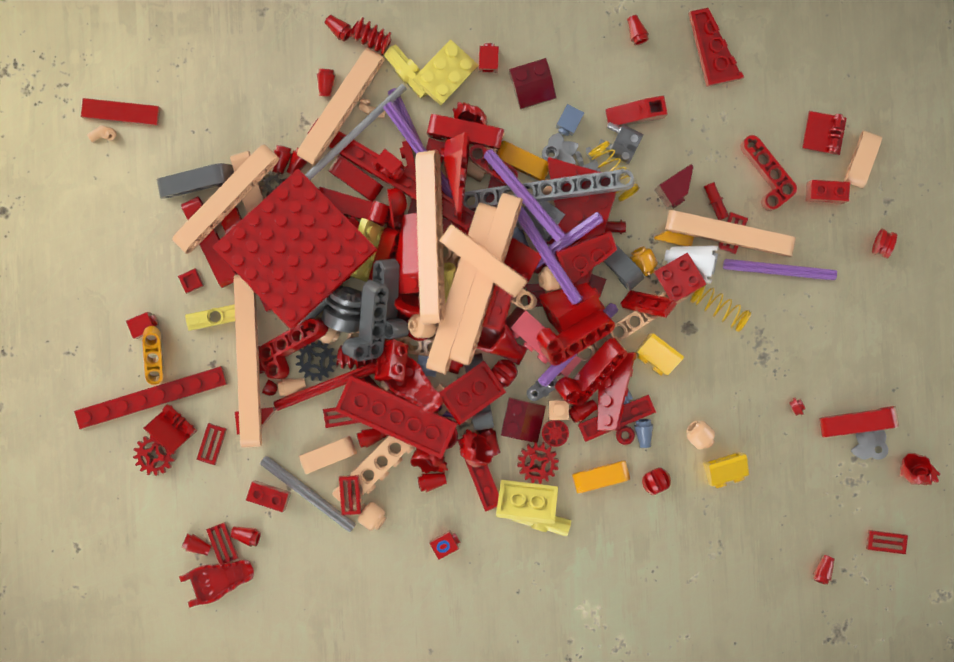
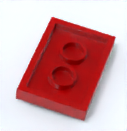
M483 361L439 391L447 409L456 422L461 425L505 394L506 391L487 363Z

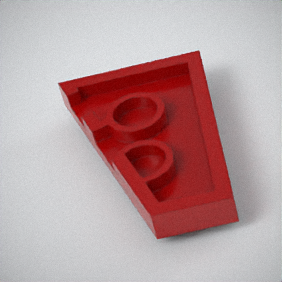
M607 231L555 251L559 264L574 285L577 280L587 275L597 264L599 265L612 255L617 248L611 231Z

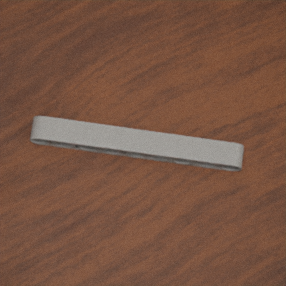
M621 169L522 184L526 189H533L532 196L537 202L628 190L633 187L635 179L631 171ZM624 175L631 177L627 184L620 183V179ZM604 178L611 179V183L607 187L601 186V181ZM584 181L591 182L589 189L581 188ZM570 183L572 185L571 190L563 192V185ZM509 186L467 191L464 195L463 205L472 211H476L479 203L497 207L501 195L512 191ZM546 186L552 187V192L549 195L543 194V189ZM490 194H494V201L491 203H487V196ZM470 197H475V203L471 206H468V199Z

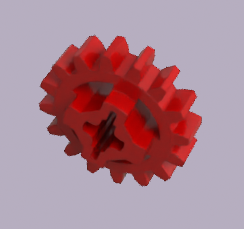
M151 435L150 439L144 436V442H137L140 447L134 448L137 455L133 456V458L138 459L135 466L141 465V472L147 470V475H151L153 471L154 475L157 476L159 475V470L164 474L166 473L165 467L168 469L172 468L170 462L176 460L172 457L173 454H170L167 450L164 453L162 445ZM154 442L151 448H145L147 444ZM156 451L155 454H157L158 457L154 458V456L151 455V452ZM159 461H161V462L164 461V464H163V465H161L160 467L155 468V467L157 466V463H158Z
M535 441L533 447L527 444V450L521 449L523 455H518V460L522 462L517 463V467H522L519 473H525V480L530 477L531 483L538 480L539 484H542V479L548 482L549 475L555 476L553 470H558V466L555 463L559 462V458H554L557 452H551L552 446L549 445L546 448L545 442L538 446L537 441ZM537 451H542V452H545V453H544V454H540V453H537ZM529 455L531 458L530 462L525 465L526 457ZM536 459L541 461V466L535 464ZM551 461L550 468L546 470V464Z

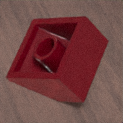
M546 58L509 69V76L520 110L556 99L553 79Z
M692 164L654 189L666 208L672 206L674 209L685 201L684 197L689 192L693 172Z
M509 397L500 435L529 442L537 441L538 443L546 406Z

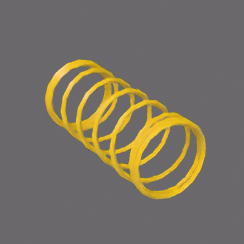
M609 141L598 145L588 154L594 160L603 154L614 151L597 169L610 162L619 160L610 170L614 171L621 162L620 158L608 161L615 154L613 149L603 152L610 145ZM620 167L615 170H620L623 168L627 169V167ZM634 184L631 189L622 193L618 200L624 201L635 194L640 188L638 184Z
M705 286L694 292L690 302L694 303L697 300L695 304L697 306L706 294L713 289L704 311L722 295L713 317L730 301L729 308L722 322L739 306L738 313L731 325L732 328L743 315L736 326L735 331L737 332L743 329L751 316V312L746 310L738 317L741 310L740 304L736 305L729 312L732 299H728L721 305L723 293L718 294L712 300L714 288H710L703 296Z

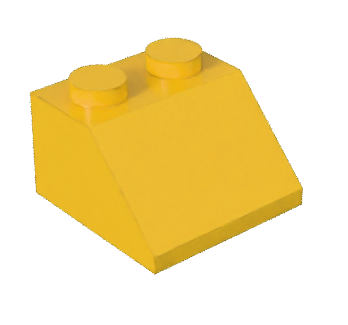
M654 333L649 334L635 352L638 354L637 358L644 364L650 363L654 366L652 370L660 376L663 374L669 375L684 358L683 355Z
M741 452L703 463L709 485L715 486V488L724 487L727 485L726 482L732 480L734 483L743 481L745 476L749 475L747 456Z

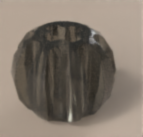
M270 171L268 172L269 177H264L261 182H265V185L260 186L261 191H268L266 197L275 190L271 187V184H274L276 181L280 185L287 179H281L283 173L277 171V174L274 176V172Z

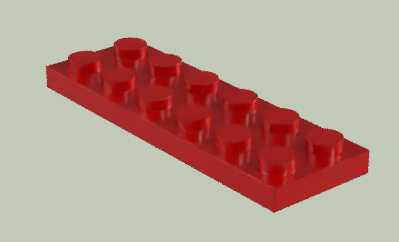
M350 375L334 410L442 459L458 424L456 421L436 412L429 414L407 399L353 375Z

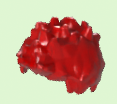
M457 102V109H452L456 119L485 125L488 123L486 114L478 106Z
M466 429V433L462 435L460 444H462V447L459 448L460 455L473 467L490 464L493 458V449L488 445L487 439L472 432L470 429Z
M416 448L411 457V466H418L421 472L426 474L431 471H438L440 473H445V470L448 471L446 467L448 463L445 462V457L440 459Z
M909 453L903 458L900 467V477H904L911 485H932V482H939L937 476H940V473L930 463L929 458L916 453Z

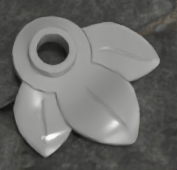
M561 133L554 134L549 138L548 146L542 150V158L547 161L548 154L554 153L555 156L551 158L576 164L572 156L578 149V143L564 141Z
M877 430L856 433L859 445L852 448L851 452L856 457L864 460L871 457L877 460L885 458L888 454V446L885 443L887 437L885 431ZM875 447H881L882 452L876 453Z

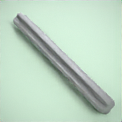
M268 456L262 459L260 464L345 530L348 532L353 530L356 524L351 519L342 515L339 510Z

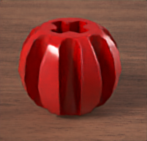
M505 359L499 360L491 369L503 388L508 387L518 375L515 364Z
M658 467L644 474L642 483L644 489L649 494L656 495L671 486V478L665 469Z

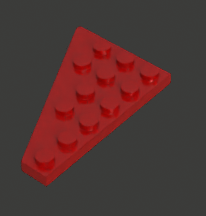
M548 157L547 160L550 180L600 173L596 170ZM604 178L601 181V186H609L611 179ZM584 181L581 188L589 189L591 182ZM570 183L564 184L562 191L569 192L572 185ZM617 191L554 200L555 207L565 214L558 224L565 234L596 212L600 213L603 217L602 223L571 245L605 232ZM593 268L587 275L577 280L574 286L583 283L589 284Z

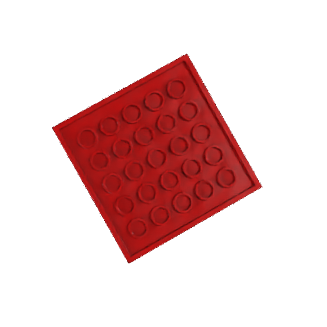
M299 169L294 171L212 246L290 330L296 327L378 251Z

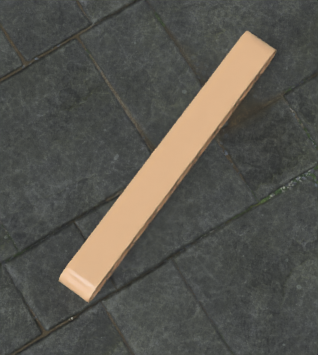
M432 150L417 152L420 317L423 324L443 323L445 321L443 243L439 241L443 236L441 160L439 152Z
M503 193L500 197L484 249L503 263L523 203L522 198ZM479 270L476 272L450 353V360L468 366L474 357L483 329V321L496 284Z
M479 203L468 237L484 248L497 207ZM462 257L460 258L446 301L445 321L439 323L426 365L427 369L442 374H447L452 361L450 360L451 349L477 269Z
M234 275L240 444L242 448L261 447L262 425L256 293L239 275Z

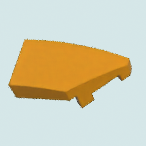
M666 230L654 236V239L678 246H692L694 236Z

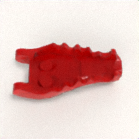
M407 356L404 381L399 382L394 379L384 381L393 393L418 405L429 414L438 410L443 403L442 396L434 389L422 367L409 356Z
M239 560L233 563L196 567L179 576L181 582L189 579L191 581L196 596L195 599L188 601L189 608L219 600L237 586L252 580L254 571L250 561Z

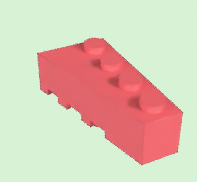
M517 306L506 318V325L517 340L520 337L524 341L523 345L529 351L535 350L539 354L537 356L538 359L544 364L547 362L551 364L541 352L537 341V334L545 327L526 310ZM576 355L558 376L562 374L568 377L581 362V359Z

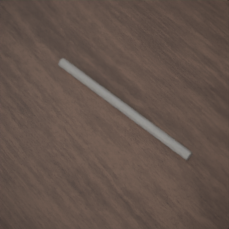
M401 84L313 166L305 176L311 180L384 111L383 107L388 102L393 103L407 88Z

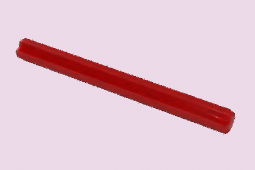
M376 362L273 402V405L279 411L346 385L350 375L361 379L374 374Z

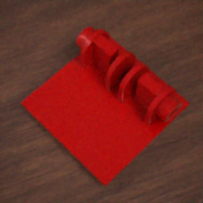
M809 111L802 148L840 155L847 118L843 117L842 114L830 115Z
M512 237L504 264L527 280L523 287L525 289L542 257L539 252Z
M688 252L654 271L668 298L675 299L676 302L707 285Z
M167 404L163 407V411L143 429L170 454H173L197 430L172 405Z

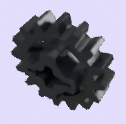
M320 340L317 344L314 341L311 345L305 346V349H300L301 355H296V358L300 359L296 366H301L298 372H305L304 378H308L310 375L311 381H314L316 377H318L319 381H322L323 375L329 378L328 372H335L332 366L337 364L333 361V359L337 358V355H332L335 349H328L329 344L325 343L322 345ZM319 347L325 351L317 353L313 348ZM307 353V354H308V362H306V363L304 364V357H305V354ZM313 355L321 357L319 360L320 365L312 363L314 361ZM329 357V365L326 368L325 360ZM317 368L320 373H312L309 370Z

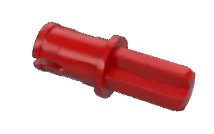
M715 182L704 186L703 188L710 200L709 205H712L717 219L723 220L727 218L728 213L722 201L723 197H720Z

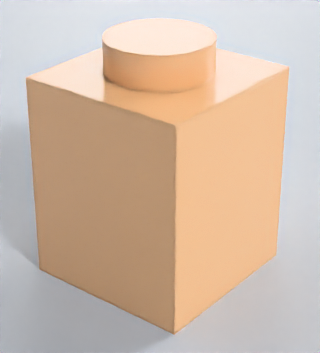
M548 400V419L569 420V403L565 400Z

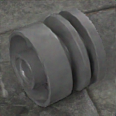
M339 286L327 297L326 302L328 305L324 307L321 318L323 323L337 331L347 333L358 332L362 292L347 286Z

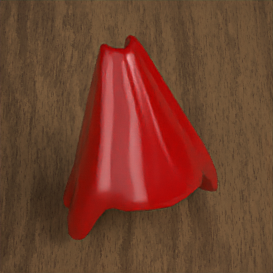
M506 323L502 332L483 326L477 349L518 359L521 356L522 350Z

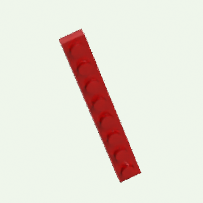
M220 366L74 411L79 429H83L227 385V380L223 367Z

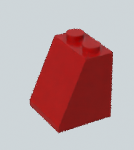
M588 283L575 285L574 287L582 297V300L577 304L570 302L563 289L538 296L547 320L559 334L595 311L605 310L603 303L599 300L601 297L600 293L595 287L591 288Z

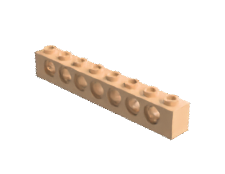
M440 382L435 390L439 392L445 386ZM444 403L441 404V410L435 411L440 415H443L446 411L450 413ZM388 435L349 474L351 476L359 475L360 497L365 493L370 494L376 487L374 483L378 479L381 481L385 479L389 474L387 470L392 465L396 467L403 460L401 456L405 452L409 454L415 447ZM392 443H399L401 450L398 452L391 449ZM378 457H386L388 463L386 465H380L378 463ZM364 471H373L374 477L372 479L366 478ZM344 481L345 504L349 510L347 481ZM338 486L332 492V495L341 502L340 486ZM352 491L353 507L356 508V493Z

